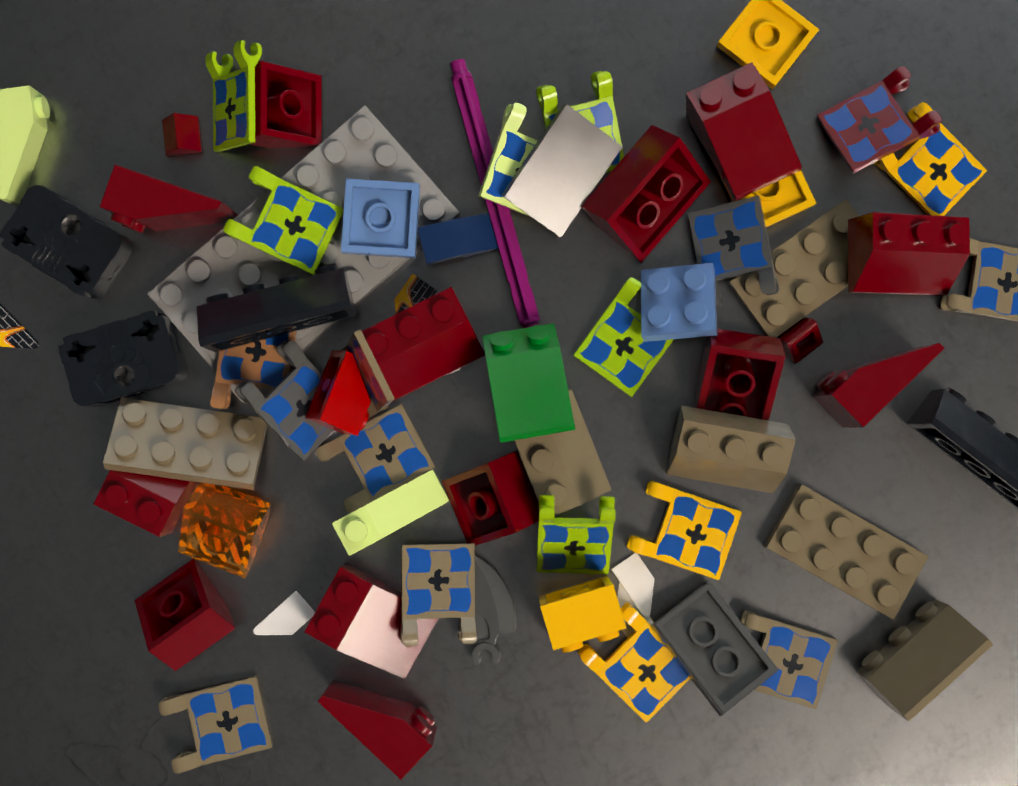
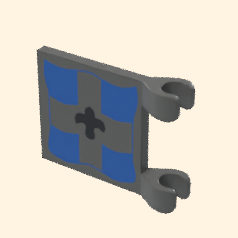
M759 195L688 213L697 263L714 264L716 307H720L723 304L717 282L722 279L758 271L761 292L766 295H773L779 292V283L774 269Z
M284 340L277 346L276 352L293 369L265 397L253 383L244 381L236 387L235 393L261 417L301 461H305L334 430L305 418L322 374L306 358L296 342Z

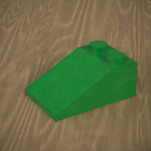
M555 323L482 335L500 443L575 430Z

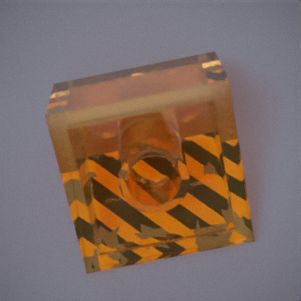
M199 483L183 508L178 552L246 578L267 527L271 503L228 486Z

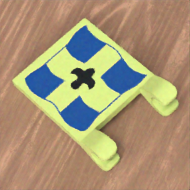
M514 103L506 106L502 127L478 196L527 215L501 196L538 141L517 132L524 120L527 109L522 104Z

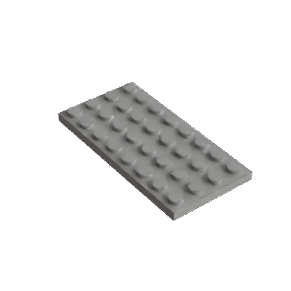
M366 105L281 177V179L343 209L346 179L420 183L418 228L453 220L460 216V212ZM265 191L233 220L253 230L271 191ZM342 216L318 268L336 265L337 270L343 268L347 274L356 306L410 258L342 254ZM224 228L148 293L151 299L169 317L171 322L215 372L217 370L219 352L215 353L200 347L197 306L207 304L206 298L213 295L228 293L229 298L243 294L242 289L251 285L264 284L265 288L279 285L278 280L286 276L298 274L301 279L315 276L228 236L223 231ZM418 231L416 253L422 249ZM338 321L297 331L296 343L304 352ZM231 384V390L236 395L235 389L238 385Z

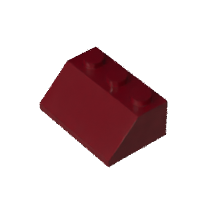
M651 125L581 207L603 232L637 261L642 263L711 181L680 137Z
M871 212L848 219V293L947 295L970 255L969 217Z
M452 287L362 331L395 398L393 401L485 356Z

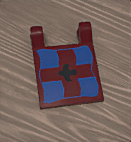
M905 66L895 69L882 81L817 114L818 121L852 173L871 165L918 139L930 137L940 130L939 124L942 122V118L937 111L932 110L911 124L891 95L900 93L910 86L909 79L911 78V73Z

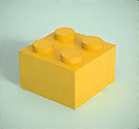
M607 575L538 596L553 650L561 648L562 653L575 651L584 646L583 641L596 637L598 642L608 641L620 635L619 630L626 629L614 585Z

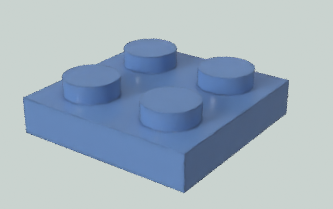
M346 179L341 253L416 259L420 183Z
M713 263L641 270V333L644 342L717 336L716 285Z

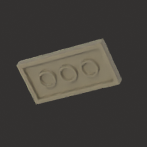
M847 198L771 252L780 288L777 294L766 295L761 292L758 271L737 276L727 283L764 336L776 338L848 286V219L858 217L859 215Z
M121 397L103 465L107 470L254 490L267 424L261 417Z
M798 484L764 545L767 549L893 620L929 557L802 484Z

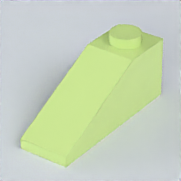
M29 85L0 89V200L13 206H18L26 193L48 131L46 118L50 117L47 99Z
M432 469L333 522L332 525L350 556L450 500Z

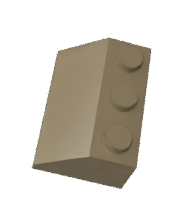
M572 389L568 390L575 430L514 440L538 501L540 495H554L555 515L580 506L612 490Z
M681 405L666 475L774 493L787 475L796 439L789 424Z
M939 600L930 601L921 606L915 614L916 618L907 627L901 626L889 636L888 640L890 642L880 651L876 650L867 655L862 661V667L857 671L877 696L907 721L913 719L994 645L949 604Z

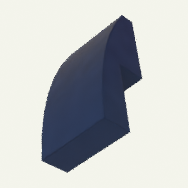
M489 213L448 220L417 228L427 265L461 256L465 258L498 249Z

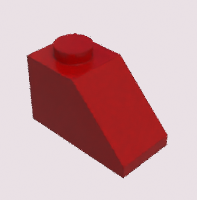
M341 350L331 351L305 418L342 434L358 436L360 430L365 427L368 421V408L371 401L353 353Z

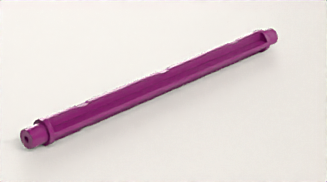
M458 59L450 63L453 74L451 81L480 185L482 186L493 149L485 120L481 113L472 74L468 72L465 59ZM485 199L507 282L510 285L519 325L523 326V328L539 325L540 317L527 278L528 274L510 210L507 207Z

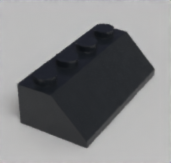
M330 265L314 270L315 276L301 279L298 274L290 275L279 279V285L265 288L264 284H256L243 288V294L229 298L228 293L207 297V304L197 306L200 347L216 353L357 316L345 270L343 268L337 270L336 265Z
M951 388L947 390H932L906 424L1018 509V438L1007 432L1003 434L994 427L996 422L993 418L979 410L974 412L965 405L967 400L959 392Z

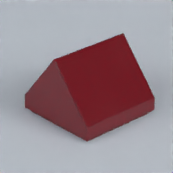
M172 113L162 120L166 156L202 153L198 116Z
M804 317L777 337L781 338L784 351L795 364L823 344L819 327L813 318Z

